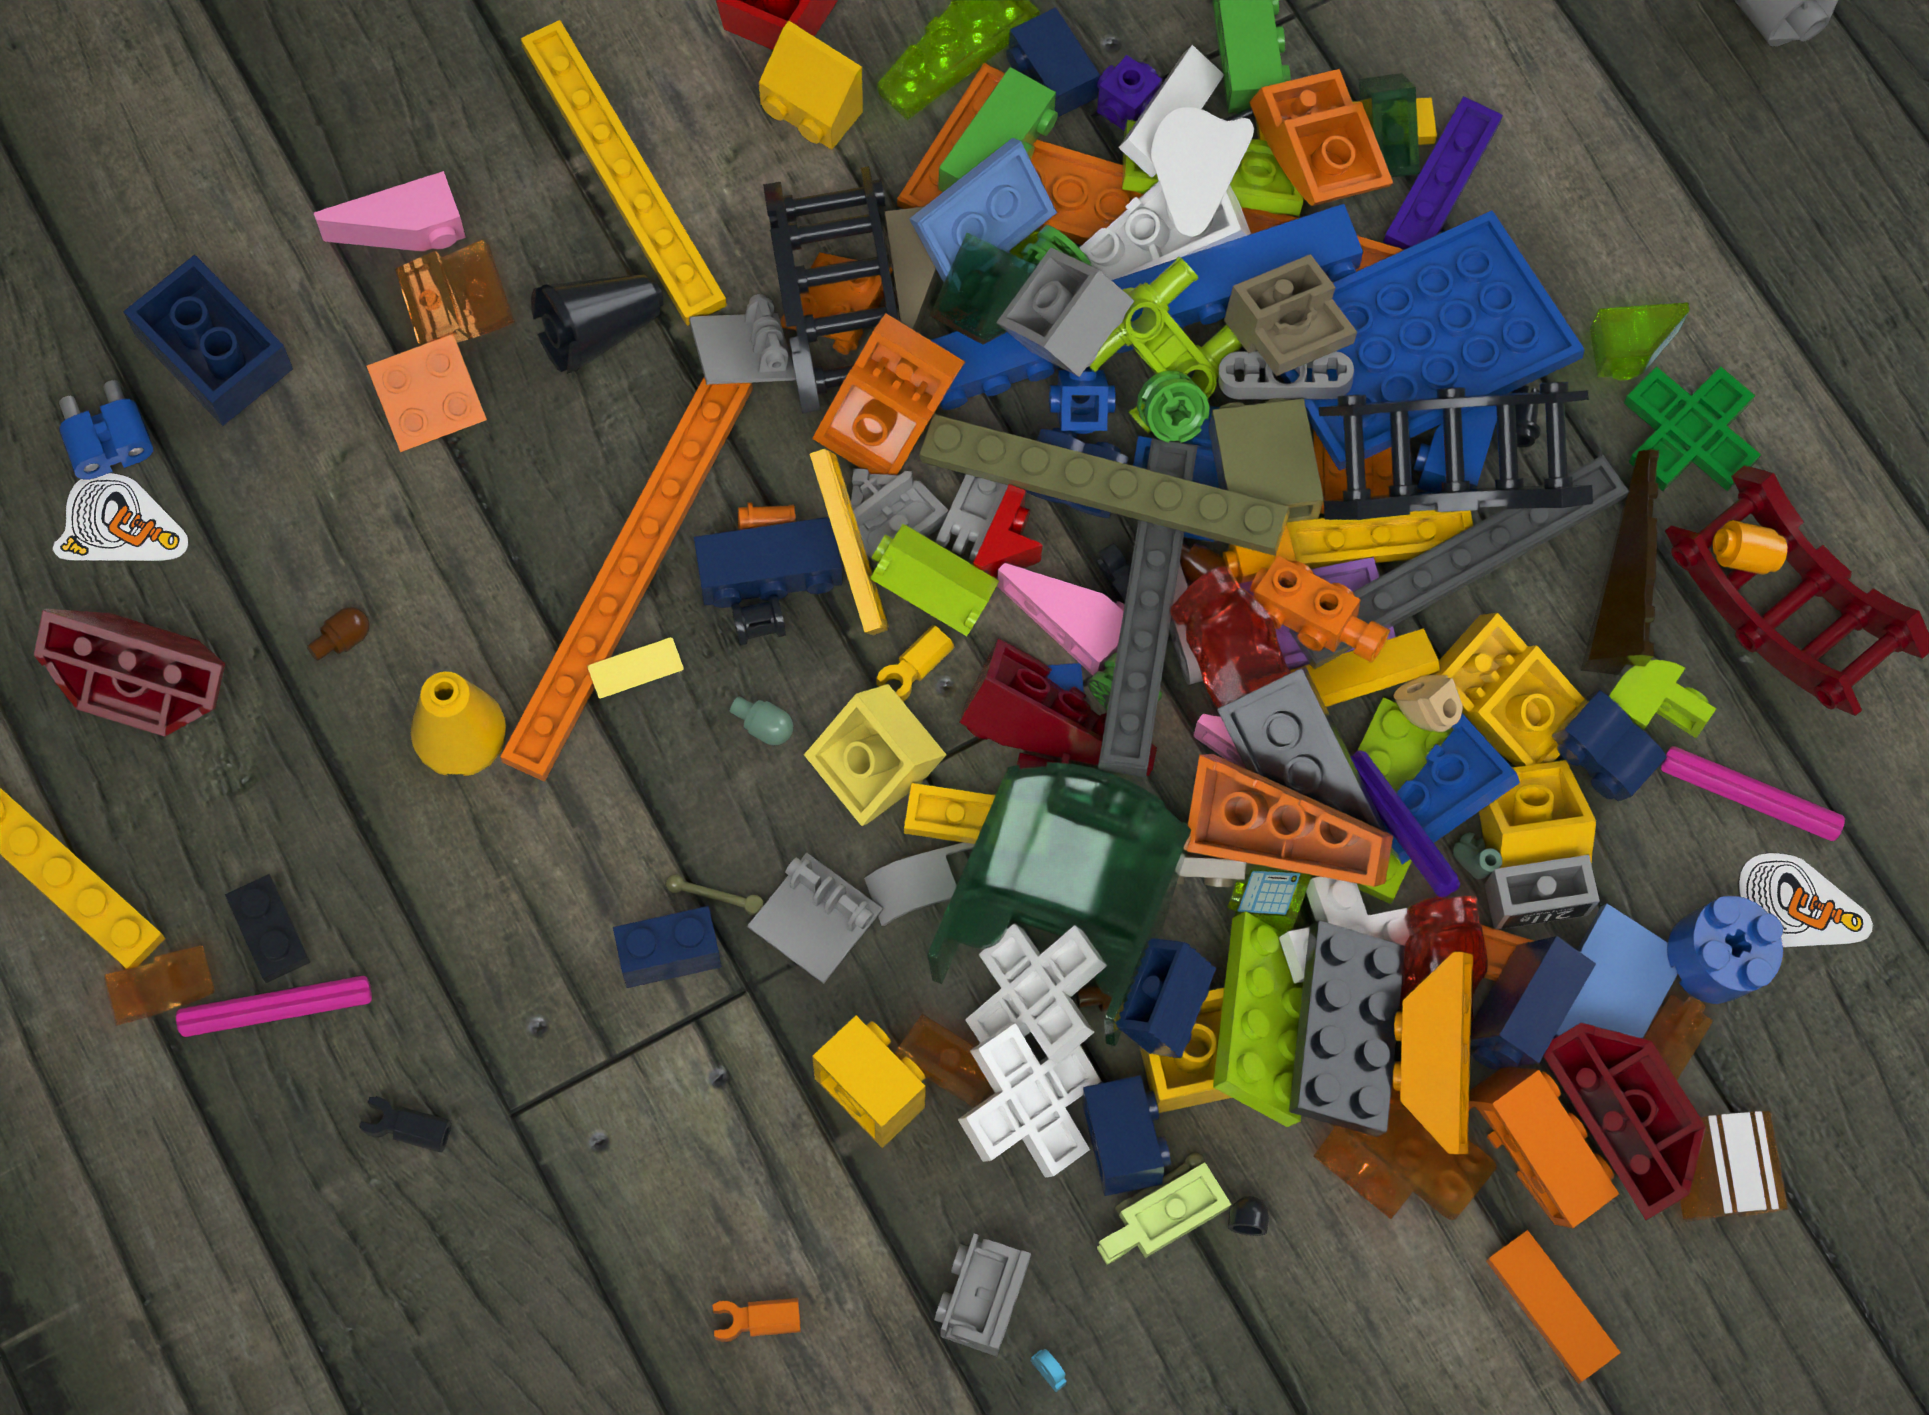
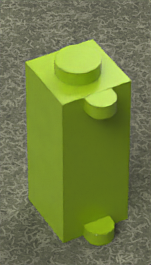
M905 524L901 525L894 538L885 534L871 559L878 562L870 577L871 580L965 636L969 634L999 583V580Z

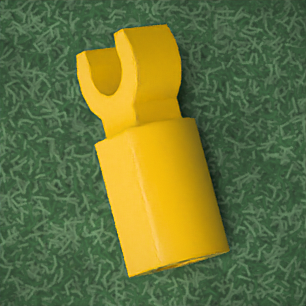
M932 625L899 657L900 663L898 665H888L879 672L876 678L877 685L880 687L889 680H899L902 686L895 693L904 702L911 694L912 683L915 680L921 681L954 649L951 639L937 626Z

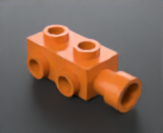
M1278 555L1269 569L1262 567L1258 571L1250 586V592L1254 594L1252 608L1257 610L1256 615L1258 619L1273 629H1280L1284 625L1296 631L1299 641L1313 651H1321L1325 647L1335 652L1342 641L1355 648L1354 654L1372 663L1379 655L1388 638L1390 629L1373 620L1368 624L1357 618L1361 599L1355 597L1349 588L1340 583L1331 584L1316 576L1308 566L1299 561L1290 562Z

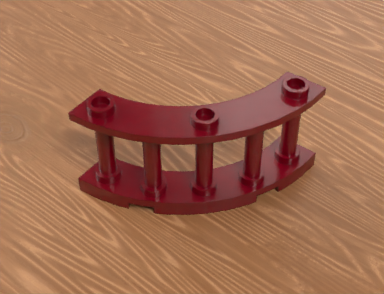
M1744 465L1731 476L1739 491L1738 500L1699 533L1672 525L1665 530L1673 546L1671 554L1678 565L1689 572L1707 599L1736 631L1737 640L1746 650L1750 652L1756 651L1784 676L1815 696L1826 708H1837L1856 716L1862 709L1852 687L1894 651L1898 653L1903 651L1921 659L1929 654V632L1920 611L1892 600L1874 588L1870 592L1865 593L1850 582L1849 579L1852 576V572L1824 545L1815 549L1798 529L1804 521L1790 503L1775 474ZM1750 514L1754 516L1760 526L1774 529L1778 535L1785 538L1787 542L1786 560L1802 576V582L1762 616L1738 592L1742 586L1757 574L1734 569L1728 575H1725L1709 551V548L1713 545L1714 536L1719 529L1732 520L1741 522ZM1822 596L1841 612V616L1804 648L1798 649L1774 630L1812 597ZM1864 629L1878 638L1873 645L1841 672L1818 661L1853 630L1860 631Z

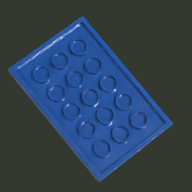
M1493 210L1333 282L1336 288L1332 299L1357 331L1354 344L1337 350V352L1348 356L1354 366L1353 384L1346 395L1365 394L1366 403L1437 398V389L1465 387V396L1507 394L1583 358L1584 347ZM1307 368L1306 382H1312L1313 368ZM1295 369L1280 374L1285 384H1290L1298 379L1299 374ZM1327 369L1328 381H1337L1336 369ZM1338 398L1304 399L1309 423L1338 470L1345 469L1343 416H1319V407L1338 405ZM1461 407V412L1463 414L1476 407ZM1442 409L1408 411L1410 438L1443 423ZM1388 412L1362 415L1364 459L1391 447L1390 414Z

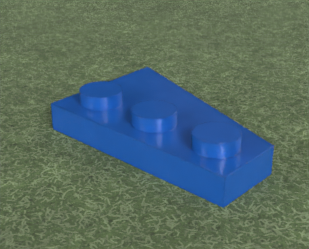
M1463 713L1457 724L1452 726L1453 731L1442 745L1436 744L1425 757L1427 763L1416 777L1411 781H1406L1397 791L1400 799L1433 843L1520 783L1516 771ZM1383 822V824H1384V826H1385L1387 832H1388L1389 834L1393 835V834L1390 832V830L1388 829V827L1385 825V823ZM1393 836L1391 852L1403 865L1410 858Z

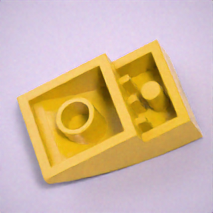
M1499 613L1479 615L1439 660L1440 671L1429 675H1447L1448 678H1453L1463 705L1462 713L1495 750L1513 765L1519 767L1554 762L1560 753L1557 749L1558 744L1552 734L1585 698L1537 645L1527 646Z

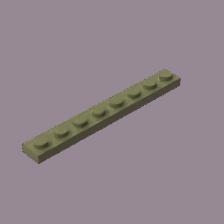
M936 414L932 418L919 454L922 463L1005 485L1011 484L1024 490L1276 556L1290 514L1289 506Z

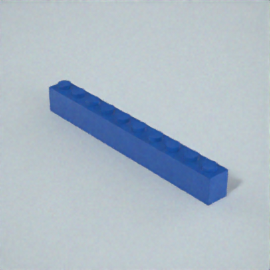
M1345 204L1181 257L1199 279L1189 285L1168 305L1170 308L1168 311L1169 315L1182 330H1184V326L1199 321L1204 325L1215 323L1225 317L1234 285L1310 254L1331 282L1355 273L1356 269L1360 267L1363 250ZM1174 259L1112 281L1122 290L1131 287L1136 288L1140 283L1144 284L1146 282L1150 284L1176 260ZM1139 308L1134 312L1131 321H1135L1140 317L1143 308ZM976 325L971 328L984 335H989L1002 327H996L990 330L991 332L984 328L981 329L982 327ZM959 331L931 340L965 361L938 407H942L943 410L958 408L964 405L968 398L985 393L987 396L998 395L1007 391L1012 383L1027 378L1031 382L1043 380L1051 376L1055 372L1054 369L1060 368L1030 352L1008 332L984 345ZM1124 345L1116 353H1124L1134 348L1131 345L1129 347Z

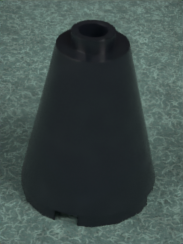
M643 274L544 284L533 289L531 295L533 320L542 317L545 328L544 332L538 334L540 342L556 369L560 372L567 370V374L578 371L656 319L660 314V307L664 304L663 294L657 282L654 280L650 281Z

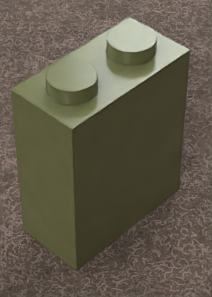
M1273 398L1262 404L1246 406L1241 402H1232L1221 406L1219 409H1213L1209 424V435L1219 488L1289 506L1290 514L1287 522L1319 518L1324 497L1304 398L1294 400Z

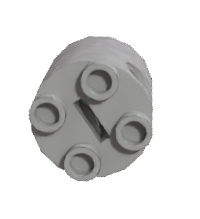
M1734 0L1770 46H1780L1792 40L1804 42L1815 37L1828 25L1838 0Z

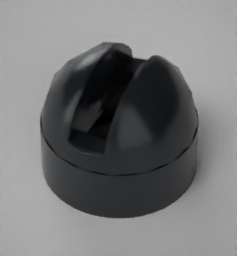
M1254 1196L1242 1197L1231 1207L1228 1229L1235 1233L1250 1236L1267 1234L1269 1222L1268 1208L1262 1200Z

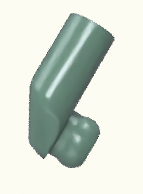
M1464 833L1460 843L1454 844L1453 856L1474 878L1483 879L1492 874L1494 869L1501 867L1502 857L1497 850L1493 848L1485 849L1486 845L1482 838L1476 840L1474 839V833Z

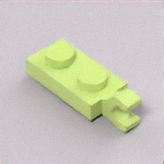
M1204 1162L1121 1211L1119 1216L1125 1227L1099 1241L1100 1245L1097 1246V1250L1106 1265L1119 1259L1136 1246L1139 1247L1143 1256L1147 1258L1228 1210L1231 1203Z

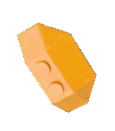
M1453 952L1403 1000L1402 1011H1397L1394 1023L1396 1041H1402L1401 1061L1395 1062L1393 1070L1395 1091H1400L1401 1103L1448 1154H1468L1473 955L1464 952Z

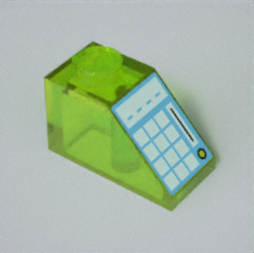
M1689 303L1598 309L1590 327L1598 378L1612 377L1615 380H1629L1643 374L1680 331L1690 311Z
M1251 869L1246 884L1236 882L1227 908L1236 911L1234 917L1246 911L1285 934L1288 931H1292L1312 875L1293 871Z

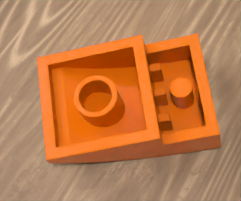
M1340 69L1261 87L1249 102L1257 123L1278 164L1300 195L1311 206L1390 187L1393 184L1363 103L1353 104Z
M885 313L873 330L856 363L846 376L812 439L859 468L868 469L869 474L898 475L965 361Z

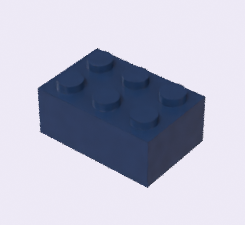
M193 255L123 311L134 335L222 426L293 370L284 345L196 255Z

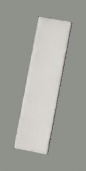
M1191 45L1182 54L1120 144V150L1152 178L1157 173L1151 159V149L1155 133L1161 121L1170 112L1181 107L1202 109L1224 74L1199 50Z

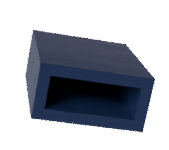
M1558 936L1517 945L1471 1023L1470 1048L1474 1050L1473 1058L1493 1070L1539 1063L1596 963Z

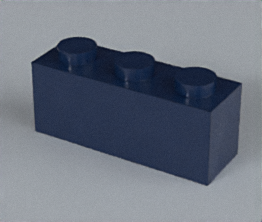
M829 517L694 537L704 606L714 604L715 607L728 608L733 604H739L741 600L760 597L762 600L769 601L770 596L777 595L778 599H782L788 593L799 591L821 594L832 590L834 586L842 585L839 550Z

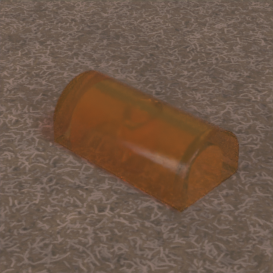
M924 1014L919 1017L896 1050L895 1055L900 1060L907 1056L921 1069L927 1079L973 1108L986 1100L993 1090L970 1052L975 1046Z

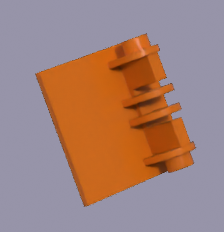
M819 252L811 268L856 260ZM889 267L890 274L893 271L891 267ZM880 275L809 287V292L800 294L804 316L813 314V318L877 308L884 297ZM783 315L780 320L782 328L797 331L796 326H786L785 315ZM863 330L847 331L822 337L834 339L833 348L843 355H848L851 350H856L859 346L858 341L863 334Z
M454 334L367 365L373 386L380 399L400 452L487 420Z

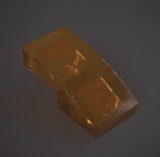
M202 945L154 956L153 963L104 975V983L116 1026L184 1006L209 996L215 991Z

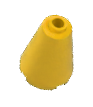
M445 671L432 675L422 686L411 724V740L416 753L426 766L442 775L463 774V776H469L490 766L501 753L505 742L506 724L499 704L488 693L456 673Z

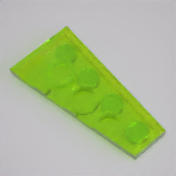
M951 0L950 6L939 18L935 16L925 27L926 34L916 45H910L877 83L879 95L906 120L910 119L1009 45L1010 29L1039 16L1040 10L1029 0Z

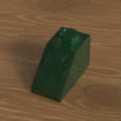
M1403 73L1359 79L1360 102L1363 103L1391 178L1420 174L1416 87Z

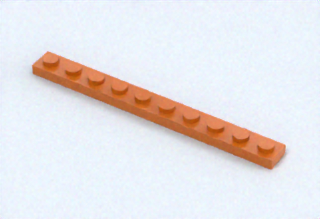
M705 377L702 379L500 756L502 763L545 782L595 688L588 665L611 658L753 390L752 382L706 385Z

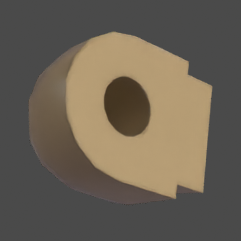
M1447 675L1421 676L1406 682L1394 693V699L1403 715L1420 729L1444 732L1457 724L1461 718L1463 705L1453 678H1448Z

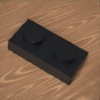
M270 874L225 894L265 983L311 963Z

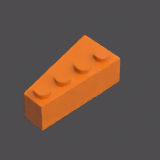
M1215 754L1199 755L1184 851L1373 887L1385 884L1393 835Z

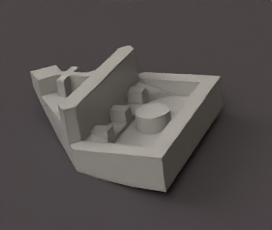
M854 468L851 505L869 563L874 569L877 567L878 562L871 559L885 534L894 538L901 525L905 524L923 536L928 537L942 527L949 510L921 481L913 480L912 471H904L900 475L869 474L868 469Z

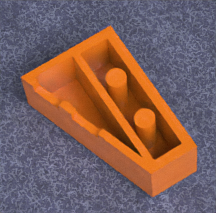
M1500 1068L1469 1091V1110L1476 1107L1494 1130L1487 1135V1138L1496 1149L1502 1144L1505 1146L1520 1169L1516 1176L1554 1225L1575 1228L1619 1195L1611 1181L1614 1178L1613 1171L1600 1155L1593 1154L1584 1140L1587 1137L1586 1129L1575 1115L1566 1112L1558 1099L1561 1095L1559 1087L1546 1072H1540L1539 1069Z

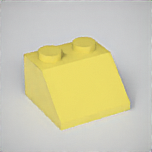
M889 684L856 693L804 754L861 826L868 824L909 794L911 783L921 784L947 755Z

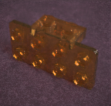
M1393 1079L1387 1133L1375 1137L1330 1124L1334 1129L1313 1156L1390 1219L1394 1217L1414 1192L1445 1218L1456 1220L1497 1168L1495 1161L1470 1140H1468V1154H1448L1401 1103L1400 1091H1395Z

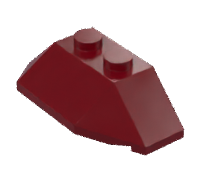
M59 609L43 610L34 650V657L42 666L45 665L55 683L77 710L164 737L216 708L225 663L199 640L115 614Z
M1579 1023L1554 1038L1543 1056L1644 1219L1647 1221L1689 1196L1706 1126L1653 1042L1585 1023Z

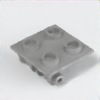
M757 294L752 296L747 305L746 314L689 317L706 385L796 380L794 366L778 313H774L773 302L765 295Z
M806 853L801 860L796 857L789 864L785 871L788 876L747 927L824 984L883 908Z

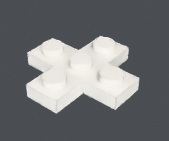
M1315 877L1303 884L1316 921L1321 920L1405 946L1404 961L1422 954L1407 908L1367 915L1357 883L1326 877ZM1309 927L1288 931L1279 937L1294 984L1304 981Z
M1014 923L979 953V956L1001 987L997 993L965 1019L980 1043L1006 1025L1016 1023L1023 1037L1031 1032L1047 1057L1058 1064L1094 1033L1071 997L1101 972L1107 964L1085 933L1074 925L1040 954L1024 929Z
M1016 1023L1006 1025L970 1050L995 1093L960 1117L958 1121L983 1162L992 1161L1022 1139L1044 1177H1052L1090 1150L1065 1108L1083 1095V1087L1102 1082L1080 1045L1058 1064L1048 1057L1038 1062Z

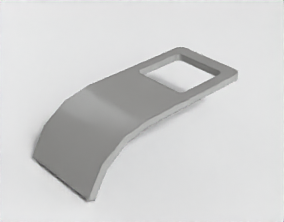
M964 842L892 862L864 878L872 901L883 908L878 915L881 926H886L893 920L911 911L999 887L1003 882L990 846ZM979 848L991 880L958 888L946 855Z

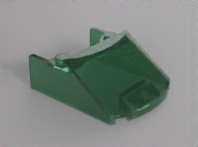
M1047 762V767L1020 769V765L1008 767L927 956L932 981L940 984L943 983L960 943L979 949L993 947L1004 937L1011 919L1060 937L1075 925L1085 933L1095 949L1100 950L1099 954L1107 964L1094 978L1101 992L1112 997L1104 1018L1106 1044L1115 1047L1122 1032L1115 1022L1121 1019L1119 1013L1124 1010L1123 1004L1128 1001L1126 995L1132 992L1130 986L1135 983L1133 977L1139 974L1137 968L1142 965L1140 959L1146 956L1144 950L1149 947L1148 941L1152 938L1160 939L1191 839V829L1185 822L1182 824L1181 821L1166 809L1164 802L1158 797L1114 774L1075 764Z

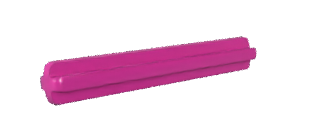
M1672 746L1666 752L1667 758L1662 762L1661 770L1667 774L1830 841H1835L1843 830L1845 818L1841 814L1678 747Z
M358 976L182 1008L176 1012V1025L181 1036L189 1037L364 1005L372 1000L371 985L366 976Z

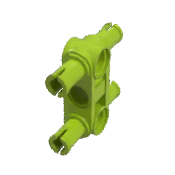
M1178 256L1175 259L1176 261L1152 283H1140L1136 288L1123 289L1134 302L1125 313L1122 323L1112 331L1089 367L1096 373L1099 370L1098 368L1124 345L1129 347L1131 345L1155 374L1163 371H1179L1187 375L1195 370L1191 379L1208 399L1215 391L1220 362L1228 354L1237 352L1243 345L1226 324L1202 347L1198 344L1195 346L1169 315L1168 311L1170 308L1168 305L1189 285L1199 279L1191 267ZM1139 308H1143L1140 317L1135 321H1131L1134 312ZM1143 403L1141 405V410L1145 408V404ZM1137 406L1131 409L1129 414L1147 433L1151 432L1150 428L1140 418Z

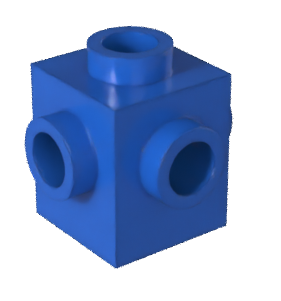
M1089 366L1086 367L1080 377L1067 370H1058V385H1050L1049 387L1050 413H1057L1061 431H1071L1077 434L1107 431L1108 413L1115 412V385H1108L1104 370H1098L1095 373ZM1073 395H1086V396H1084V397H1082V398H1076V397H1074Z

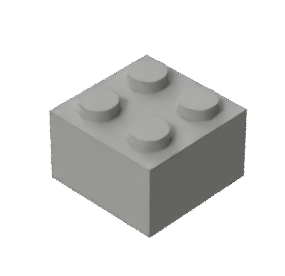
M1050 247L996 323L1030 352L1080 377L1086 367L1093 363L1099 349L1112 331L1122 323L1125 313L1134 300L1099 269Z

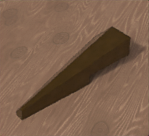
M1649 449L1638 451L1628 487L1629 493L1624 502L1581 671L1618 675L1626 664L1645 667L1654 656V643L1649 642L1650 623L1655 619V606H1652L1654 582L1656 580L1657 518H1653L1652 514L1654 499L1658 496V483H1655L1659 450Z

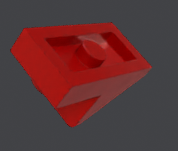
M1011 484L1007 487L973 562V566L995 579L998 578V569L1004 563L1024 569L1039 563L1042 558L1043 545L1021 535L1030 515V509L1025 508L1026 490Z

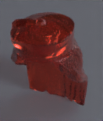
M1228 566L1217 567L1202 575L1171 606L1170 612L1175 623L1178 626L1183 624L1186 628V641L1197 660L1206 690L1218 708L1292 673L1287 667L1281 652L1276 629L1269 611L1250 593L1241 588Z
M1436 896L1426 898L1410 906L1407 914L1404 915L1409 937L1404 945L1405 967L1399 1009L1402 1011L1403 1000L1453 952H1464L1473 955L1472 1023L1474 1020L1473 997L1488 968L1487 949L1482 926L1479 921L1477 897L1453 896L1443 898Z

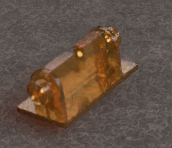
M1671 994L1644 1039L1653 1042L1670 1071L1678 1080L1713 1020L1703 1014L1706 1007L1698 999L1688 997L1686 1002H1683Z

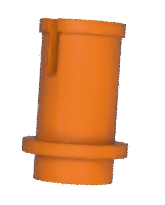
M749 502L747 507H738L739 530L796 522L794 504L789 506L753 507L752 502Z

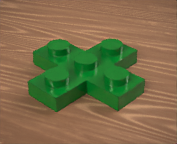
M1656 366L1627 395L1624 404L1655 430L1632 454L1629 463L1634 467L1638 451L1659 450L1655 483H1658V488L1664 492L1693 462L1728 492L1735 485L1731 476L1744 465L1752 467L1761 456L1757 450L1728 427L1751 404L1755 395L1721 366L1692 395Z

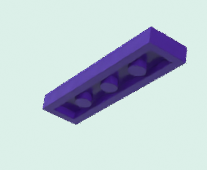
M1463 96L1385 234L1383 243L1406 250L1439 235L1497 131L1503 117L1502 114Z

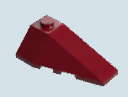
M998 638L965 702L959 723L965 725L976 737L985 740L991 739L1003 746L1060 758L1063 757V753L1071 755L1070 760L1099 765L1107 713L1098 715L1084 700L1087 695L1075 686L1069 691L1063 690L1047 678L1052 669L1038 659ZM1152 743L1146 776H1149L1153 770L1157 747Z

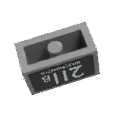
M1589 855L1494 869L1484 884L1493 927L1498 930L1588 916L1600 901Z

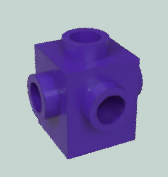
M1126 55L1116 67L1110 65L1100 76L1097 83V88H1099L1097 113L1125 131L1127 120H1138L1160 88L1162 79L1158 77V74L1151 66L1144 62L1138 63Z

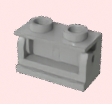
M974 1234L969 1247L962 1244L959 1246L951 1273L959 1275L954 1293L951 1294L944 1291L934 1320L943 1323L940 1337L997 1357L1030 1262L1031 1253L987 1239H983V1242L980 1243L978 1242L979 1235Z

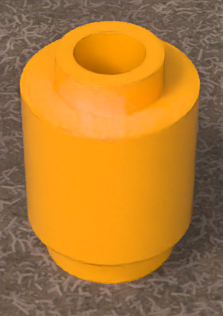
M1732 520L1727 522L1715 534L1713 552L1718 563L1723 567L1764 575L1768 572H1776L1783 566L1787 556V542L1774 529Z

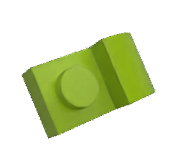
M1650 660L1645 667L1633 666L1622 676L1609 695L1626 712L1633 724L1643 731L1657 713L1694 738L1698 737L1717 709L1708 703L1707 698L1701 692L1690 687L1684 688L1677 684L1678 679L1686 668L1665 660Z

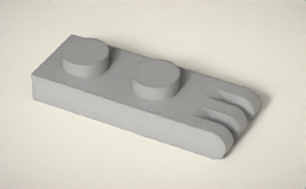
M966 474L935 543L945 548L951 534L957 535L958 537L952 552L961 556L968 541L975 542L969 557L970 560L974 561L1008 485Z

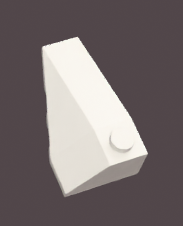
M1158 181L1139 199L1135 197L1125 206L1127 210L1107 228H1101L1080 247V250L1089 259L1092 267L1099 269L1110 280H1114L1174 260L1178 256L1181 258L1250 235L1251 232L1240 203L1229 184L1207 228L1200 235L1193 237L1184 236L1174 225L1163 190Z

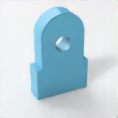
M1040 1350L1031 1357L1030 1361L1055 1392L1066 1385L1067 1381L1065 1380L1064 1370L1048 1350Z

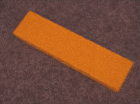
M983 63L897 198L898 207L901 209L924 207L943 193L938 190L940 165L1003 78L1004 72Z

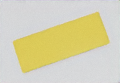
M671 637L588 665V670L599 698L607 697L684 669Z

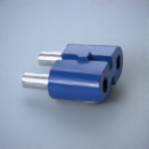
M111 380L104 384L103 388L109 403L100 406L102 413L91 417L89 410L80 413L73 396L63 397L59 401L65 418L59 427V432L74 473L80 479L90 480L113 472L111 465L119 462L122 463L124 468L147 459L153 452V445L138 405L133 400L125 399L120 384L116 380Z

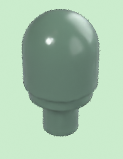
M738 696L731 705L730 713L744 720V729L748 730L750 735L768 745H781L793 733L794 726L791 716L769 701L758 700L753 704Z

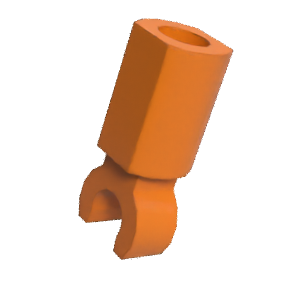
M798 1298L748 1302V1307L739 1308L730 1301H719L712 1305L714 1314L728 1313L734 1318L730 1328L714 1331L715 1340L721 1342L732 1341L741 1332L750 1331V1337L801 1332Z

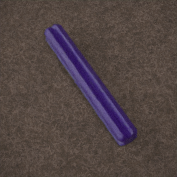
M1360 750L1353 756H1350L1380 818L1436 895L1444 898L1451 892L1457 891L1460 887L1457 874L1369 755Z

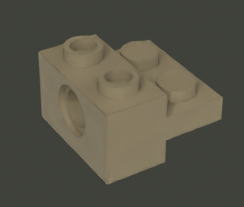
M1311 254L1234 285L1224 319L1248 354L1258 350L1276 376L1354 344L1357 335L1355 328L1332 299L1336 287Z

